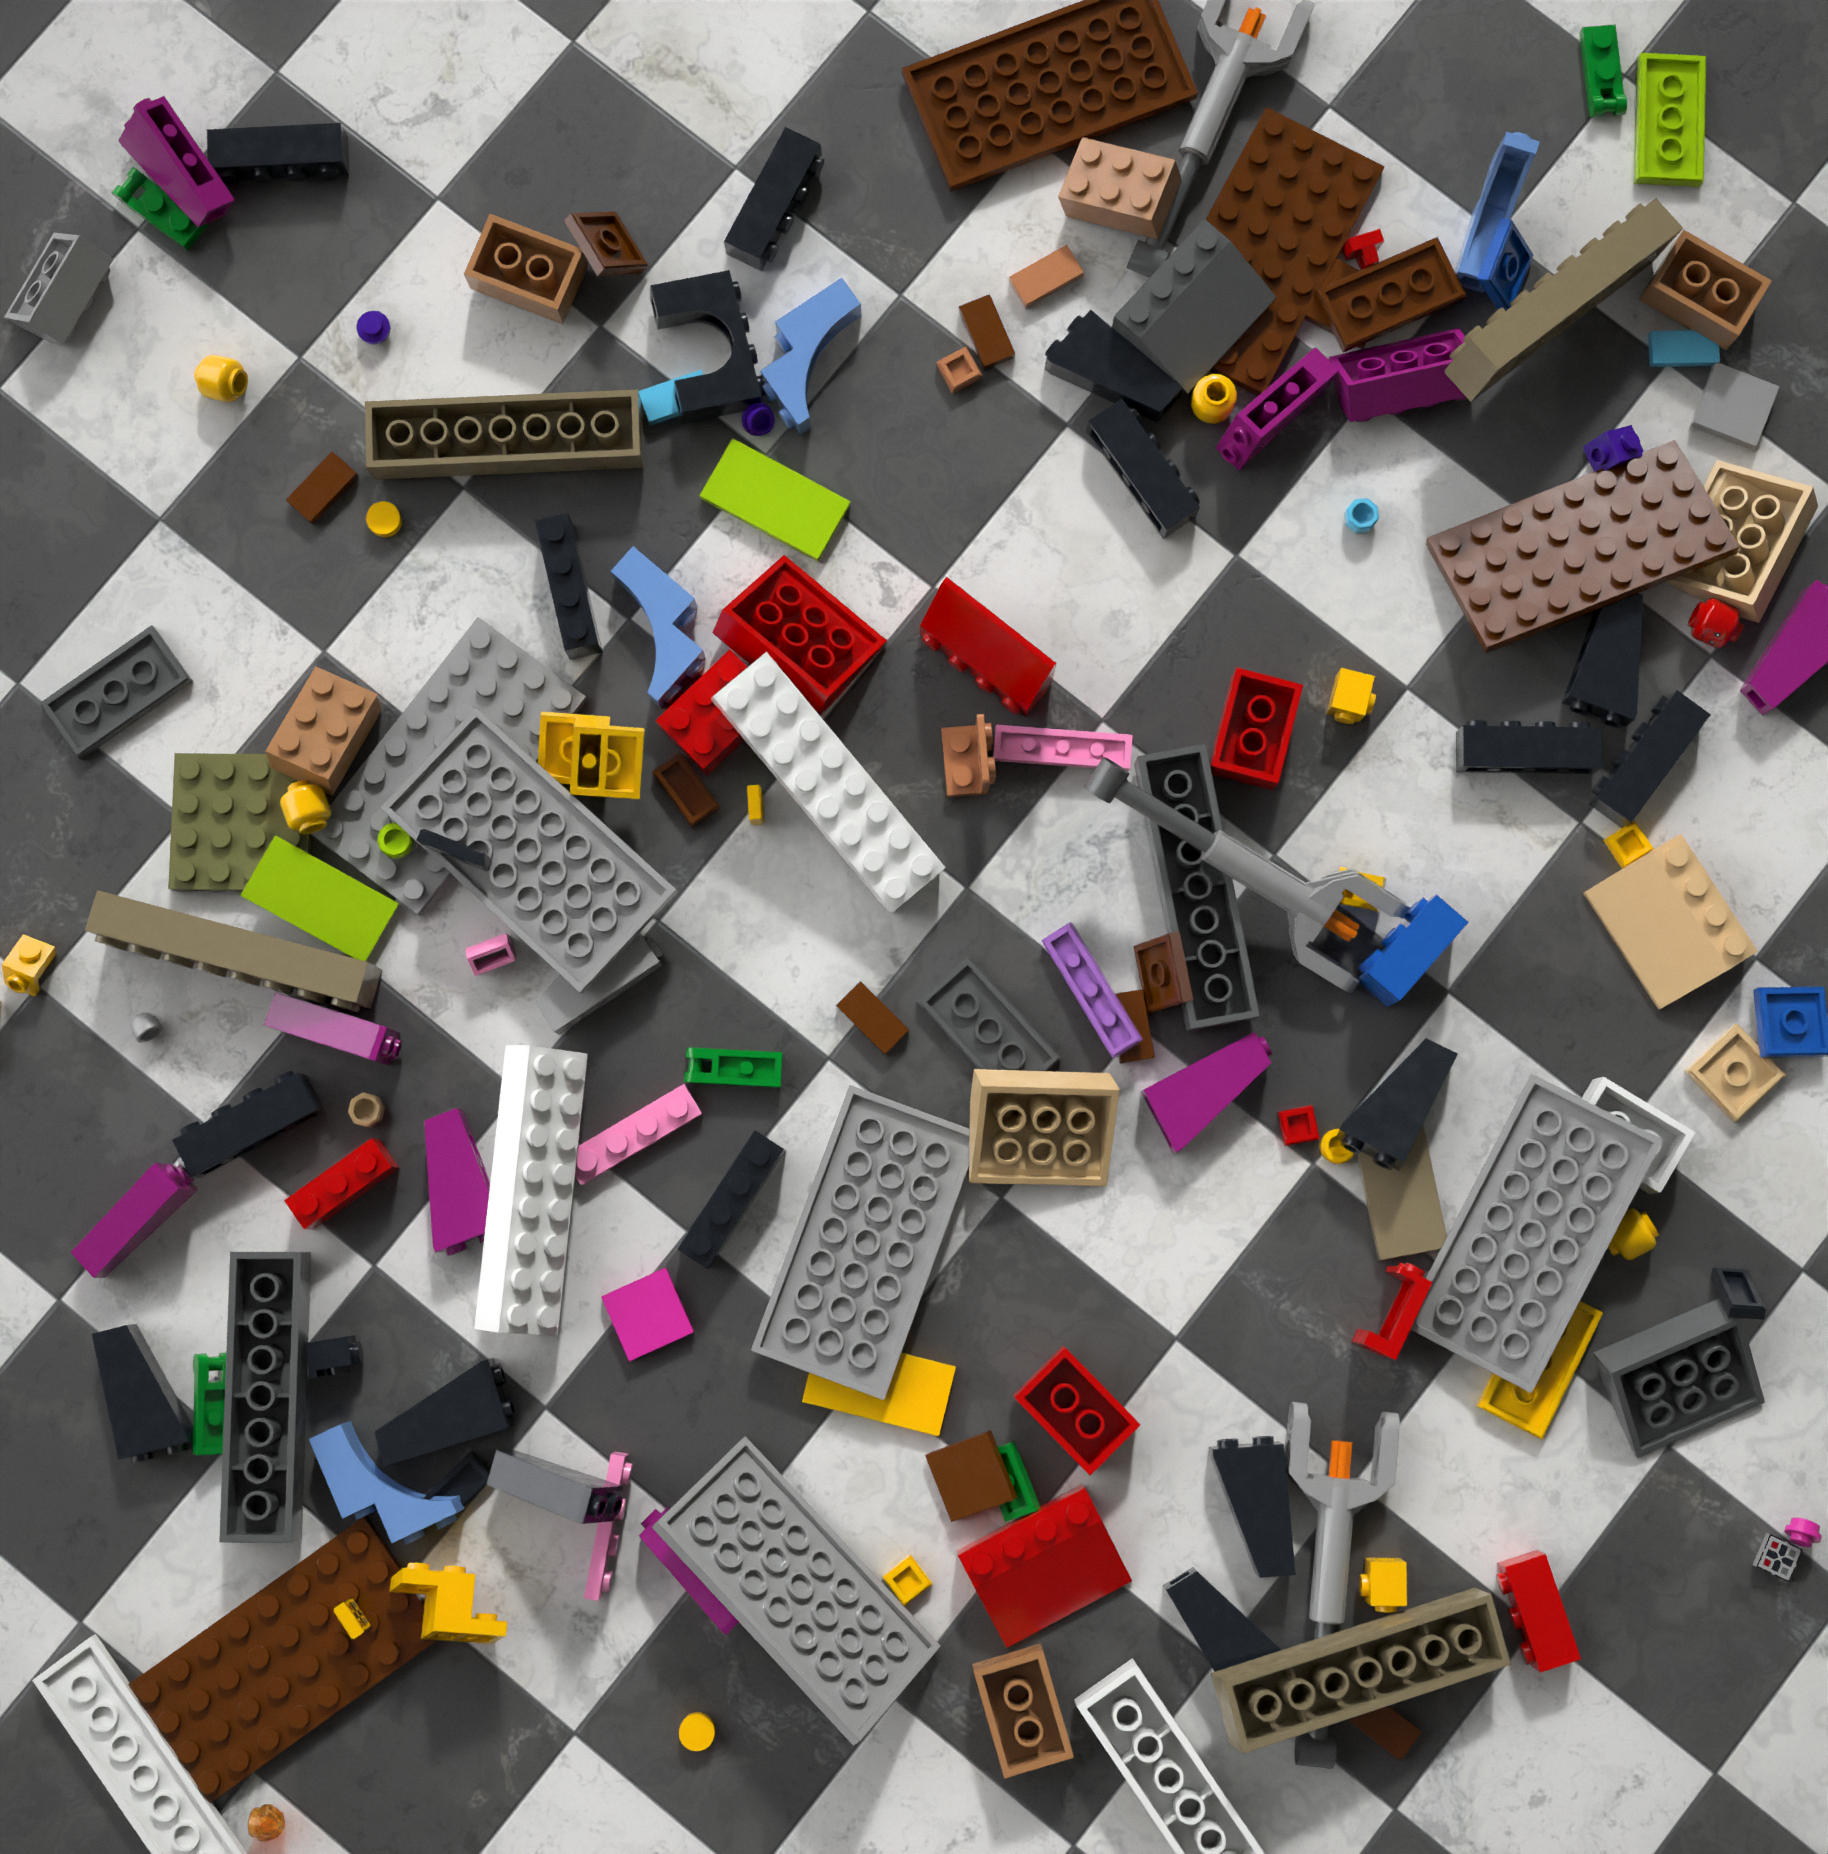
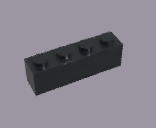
M341 123L207 129V159L224 184H236L239 180H254L260 183H267L278 178L302 181L306 177L318 176L324 179H336L339 175H349L348 136Z
M787 127L784 128L724 240L727 255L760 271L763 270L766 262L771 263L774 260L779 248L777 242L781 234L786 235L789 232L794 221L792 214L797 204L802 206L808 196L809 187L807 185L812 176L818 177L823 168L825 159L822 158L820 143Z
M1120 399L1090 419L1086 432L1164 539L1196 518L1200 509L1198 505L1200 500L1190 486L1186 488L1179 479L1180 472L1171 459L1166 461L1159 451L1161 449L1160 443L1151 432L1147 434L1140 424L1142 420L1137 410L1132 405L1127 406L1123 399Z
M564 513L534 520L564 651L570 660L603 653L574 525L569 514Z
M1678 690L1668 697L1662 695L1650 710L1654 716L1649 723L1646 724L1643 721L1630 737L1635 742L1628 751L1623 748L1611 763L1615 769L1608 778L1603 775L1591 790L1595 796L1589 805L1621 828L1632 823L1711 715Z
M1472 720L1467 721L1466 725H1463L1456 732V772L1594 774L1602 768L1601 727H1590L1589 722L1569 723V727H1556V722L1552 721L1536 722L1535 726H1521L1520 721H1503L1500 723V726H1487V721Z
M293 1071L286 1072L273 1080L275 1085L263 1091L262 1088H257L243 1095L244 1101L234 1107H231L230 1104L222 1106L211 1113L212 1119L202 1124L196 1121L180 1129L181 1135L172 1141L189 1175L194 1178H202L324 1112L306 1075L298 1072L294 1074Z
M754 1130L677 1250L706 1269L711 1268L786 1150Z

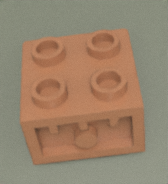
M978 714L976 716V725L941 728L947 798L988 794L989 785L995 784L996 778L994 757L988 758L987 751L992 750L991 744H993L991 723H985L984 714Z

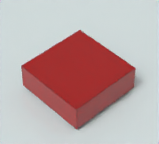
M1313 1105L1277 1112L1284 1146L1320 1139Z

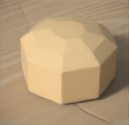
M361 1093L351 1099L348 1114L354 1124L370 1128L382 1121L385 1107L379 1096Z

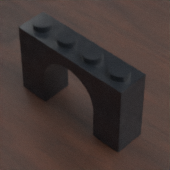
M730 270L650 285V302L657 330L690 323H704L718 329L726 337L731 348L729 360L717 371L674 380L673 393L681 424L744 412L747 406L754 402H761L762 396L766 395L762 388L765 385L762 375L756 376L754 364L758 363L754 344H748L746 333L750 332L746 312L740 313L738 302L742 300L738 281L732 282Z

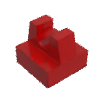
M1381 229L1348 238L1342 247L1346 261L1356 258L1360 270L1378 263L1377 251L1384 243Z

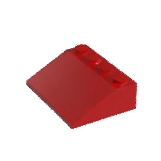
M785 555L722 609L712 632L750 665L767 652L819 715L839 698L887 642L883 636Z
M946 577L942 581L920 624V634L923 636L921 638L922 642L931 650L937 652L940 649L949 656L948 662L959 672L964 673L966 670L976 678L974 680L975 684L984 692L990 694L993 691L1003 699L1001 704L1012 714L1017 715L1020 712L1026 717L1051 687L1057 663Z
M1083 1484L1041 1505V1508L1037 1511L1021 1516L957 1550L958 1557L1006 1648L1132 1581Z

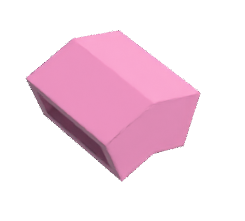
M507 933L465 948L467 960L475 976L516 961L515 956L517 954ZM505 948L507 950L506 953L479 963L477 961L478 958Z

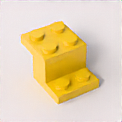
M541 712L538 764L560 784H570V794L640 799L644 728L610 726V717Z
M408 1563L407 1568H402L391 1577L390 1592L425 1595L421 1639L493 1644L506 1637L507 1621H497L498 1615L477 1613L475 1617H472L476 1574L465 1573V1567L444 1566V1570L434 1571L429 1570V1564Z

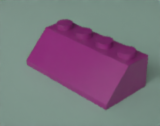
M1459 328L1330 356L1329 361L1339 369L1333 380L1340 407L1349 421L1366 422L1372 419V417L1385 414L1397 415L1412 408H1427L1435 406L1439 402L1452 399H1467L1444 372L1453 361L1449 356L1464 343V334Z

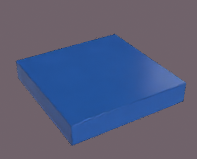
M1501 218L1477 279L1496 308L1499 310L1503 307L1507 311L1512 307L1510 303L1519 295L1534 255L1512 219Z
M1758 987L1753 990L1760 1058L1828 1057V1015L1824 987Z

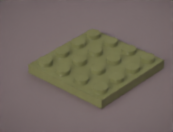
M175 753L168 889L171 891L242 892L275 835L311 855L312 834L302 835L300 831L289 828L280 806L281 797L288 792L287 787L292 783L298 782V780L272 769L266 754Z

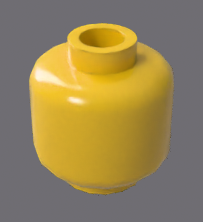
M214 354L209 355L195 369L194 378L199 392L204 397L229 403L237 400L247 389V373L242 364L233 358Z
M1221 374L1204 376L1197 382L1191 397V407L1199 420L1216 424L1224 421L1231 415L1237 401V391L1234 384L1229 378Z
M306 780L289 785L287 787L288 792L280 800V806L289 828L300 831L302 835L315 833L327 826L326 821L330 818L332 812L323 788L319 785L308 784Z
M1631 1208L1626 1211L1608 1248L1613 1256L1620 1253L1624 1259L1630 1261L1656 1247L1655 1238L1659 1236V1233L1646 1211L1640 1213L1638 1210Z

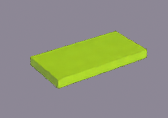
M1639 53L1636 72L1634 184L1701 187L1704 183L1706 56Z
M733 438L699 495L701 500L816 562H819L851 506V501Z
M276 835L240 895L354 959L362 961L368 959L399 903Z

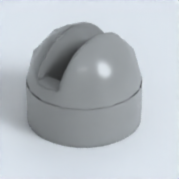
M143 1012L137 1014L131 1023L132 1033L139 1043L152 1040L163 1030L158 1019L150 1013Z

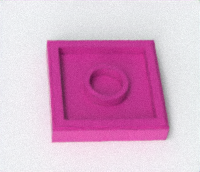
M667 1267L601 1296L629 1361L695 1332Z

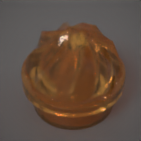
M263 1804L261 1807L253 1808L248 1819L249 1835L257 1838L260 1842H267L278 1838L285 1828L286 1820L284 1819L283 1812L272 1804Z

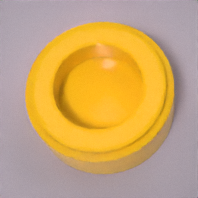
M381 501L369 508L366 522L375 535L386 538L395 535L400 530L402 516L395 505L390 502Z
M1340 1129L1326 1132L1320 1140L1319 1148L1321 1155L1326 1161L1333 1164L1348 1162L1355 1154L1341 1146V1141L1335 1139Z
M694 1712L687 1715L679 1728L681 1743L692 1751L706 1749L714 1739L716 1732L715 1724L710 1716L702 1712Z

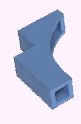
M1506 132L1491 160L1482 193L1472 212L1455 269V273L1464 288L1481 293L1485 291L1477 279L1500 219H1510L1540 142L1531 139L1527 134Z
M840 278L775 321L777 334L774 338L778 346L786 354L760 371L765 384L762 386L766 394L765 397L770 402L773 400L777 402L782 409L778 412L782 421L789 429L794 426L799 435L811 428L807 409V391L817 359L824 348L841 330L862 316L861 303L843 278Z
M633 546L610 572L614 580L634 597L651 623L655 639L656 661L652 682L647 693L650 699L662 708L666 702L668 704L673 703L683 690L680 686L688 677L691 679L695 678L705 666L703 662L706 658L704 651L678 629L680 626L686 627L697 614L695 611L697 604L693 596Z
M351 1421L340 1424L309 1439L342 1519L354 1513L357 1520L375 1512L377 1508L391 1543L402 1538L405 1545L425 1536L423 1529L434 1523L438 1530L457 1521L455 1514L465 1509L459 1495L433 1496L429 1500L422 1499L426 1496L424 1493L412 1490L388 1476L370 1458L362 1446Z

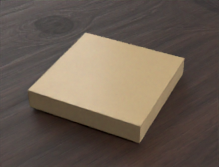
M1734 1024L1685 1070L1691 1079L1732 1122H1737L1786 1076L1771 1058H1760L1758 1044L1739 1024Z

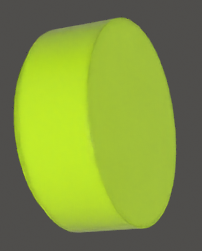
M397 823L387 824L378 834V846L388 857L394 859L403 858L414 847V839Z

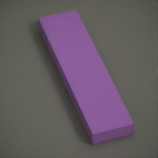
M1073 923L1066 924L1041 940L1113 1059L1144 1041Z

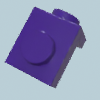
M1632 425L1605 431L1583 447L1593 471L1602 468L1604 471H1607L1643 456L1642 452H1644L1640 439Z

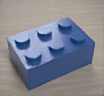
M1437 894L1429 900L1423 897L1419 902H1415L1404 917L1407 922L1404 925L1400 923L1396 928H1392L1380 942L1385 947L1381 951L1377 949L1373 954H1369L1358 967L1362 972L1357 978L1359 983L1386 1007L1400 1001L1468 924L1465 918Z

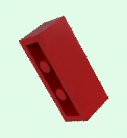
M371 1138L284 1201L303 1229L314 1230L400 1167L381 1140Z
M1535 1550L1498 1562L1500 1573L1496 1574L1497 1583L1502 1594H1508L1512 1608L1507 1609L1509 1619L1513 1628L1520 1630L1524 1643L1519 1644V1648L1526 1665L1531 1664L1534 1669L1541 1673L1581 1660L1546 1554Z

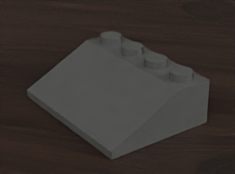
M1204 219L1115 314L1112 328L1183 387L1182 392L1187 396L1195 388L1197 382L1207 375L1277 297L1232 242Z
M1720 1298L1593 1352L1602 1383L1631 1449L1637 1458L1765 1403L1742 1318H1728Z

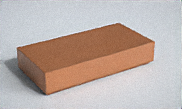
M1065 245L1011 275L1009 282L1024 307L1028 308L1083 277L1084 272L1068 245Z

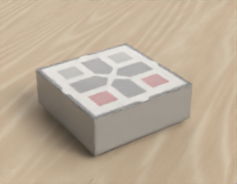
M1766 1533L1753 1566L1790 1582L1803 1549Z

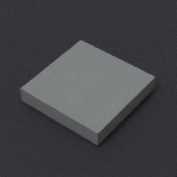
M1716 362L1711 369L1690 426L1754 450L1757 447L1780 386Z

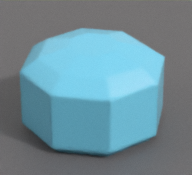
M1368 498L1355 499L1344 512L1346 526L1355 533L1369 532L1379 520L1378 506Z

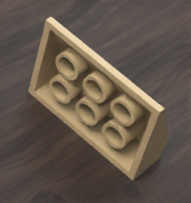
M1716 460L1703 487L1739 544L1738 553L1666 583L1704 602L1710 598L1721 600L1736 607L1740 612L1741 618L1759 623L1818 508L1814 487Z
M1682 834L1668 840L1583 893L1658 1010L1758 952Z
M974 1069L970 1098V1183L1107 1186L1120 1092L1111 1074Z

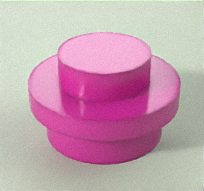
M1793 1517L1791 1518L1790 1525L1785 1526L1784 1532L1791 1536L1790 1541L1794 1544L1812 1547L1813 1543H1820L1822 1535L1819 1533L1820 1525L1810 1520Z

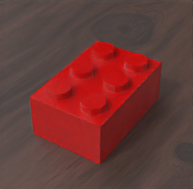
M730 649L655 720L659 729L706 776L744 741L742 736L711 700L716 693L748 668Z
M1236 667L1230 679L1209 761L1212 775L1273 791L1279 783L1303 684Z
M1064 1346L1013 1394V1397L1090 1476L1141 1425Z

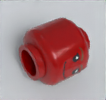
M1710 598L1705 603L1700 601L1694 608L1688 621L1693 638L1718 649L1724 647L1729 641L1736 642L1743 629V624L1739 622V610L1716 598Z

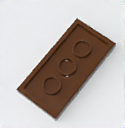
M1438 237L1315 291V296L1343 353L1463 301L1467 296Z

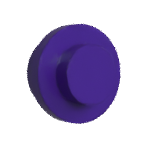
M368 311L358 319L356 330L359 337L365 343L376 345L388 338L391 325L383 313Z
M763 402L750 404L742 415L744 430L753 436L769 433L775 423L772 409Z

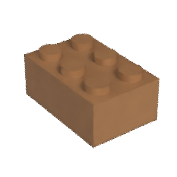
M1082 137L1058 199L1067 217L1158 239L1182 179L1175 159Z
M489 214L466 267L464 276L472 290L564 324L589 264L581 248Z
M1683 229L1671 245L1639 300L1686 328L1703 335L1718 344L1722 349L1727 350L1742 332L1772 280Z
M315 666L265 751L270 767L298 781L306 780L308 784L319 785L325 793L333 796L381 713L378 694Z
M1041 1643L972 1664L1004 1779L1074 1758Z

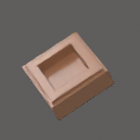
M966 346L936 362V366L952 394L982 379V374Z

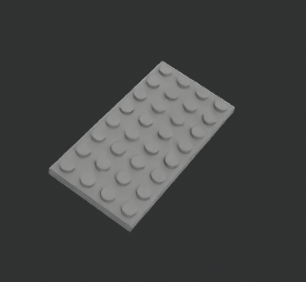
M477 617L330 805L332 813L326 821L327 826L311 834L415 913L421 915L452 874L415 840L414 847L407 856L394 859L385 855L378 846V834L384 826L396 822L380 807L475 708H478L538 763L541 712L577 714L587 701V697Z
M475 708L380 807L415 841L420 830L424 828L485 852L492 860L488 872L423 847L581 994L591 986L678 892L478 708Z
M1531 1074L1426 1276V1279L1433 1283L1410 1330L1532 1393L1658 1152L1663 1139Z
M849 1085L751 1351L876 1398L885 1399L969 1167V1128Z
M746 1436L652 1526L656 1533L853 1746L861 1741L941 1646Z

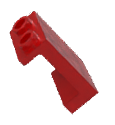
M1399 1263L1398 1266H1387L1385 1272L1400 1279L1402 1285L1379 1334L1357 1329L1352 1339V1342L1384 1358L1393 1360L1397 1359L1433 1283L1424 1278L1426 1273L1424 1270L1409 1263Z

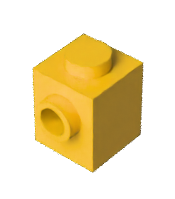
M1341 668L1335 676L1326 714L1335 716V721L1344 724H1354L1355 721L1360 722L1366 713L1371 714L1376 699V694L1371 693L1375 676Z
M1364 1558V1574L1359 1575L1360 1596H1365V1602L1370 1606H1375V1611L1391 1613L1397 1612V1606H1407L1406 1562L1401 1558Z

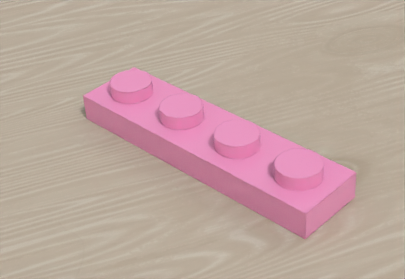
M995 725L993 757L995 761L1095 769L1102 758L1106 757L1126 771H1129L1133 735Z
M686 1084L679 1086L579 1145L575 1176L580 1185L586 1184L703 1115Z
M613 1452L611 1454L606 1477L607 1481L622 1486L623 1484L629 1485L633 1468L632 1463H627L629 1454ZM623 1499L621 1510L614 1521L601 1522L597 1525L584 1599L598 1601L602 1597L603 1592L609 1593L613 1571L607 1570L609 1557H615L617 1553L619 1535L614 1534L616 1520L622 1521L626 1499Z

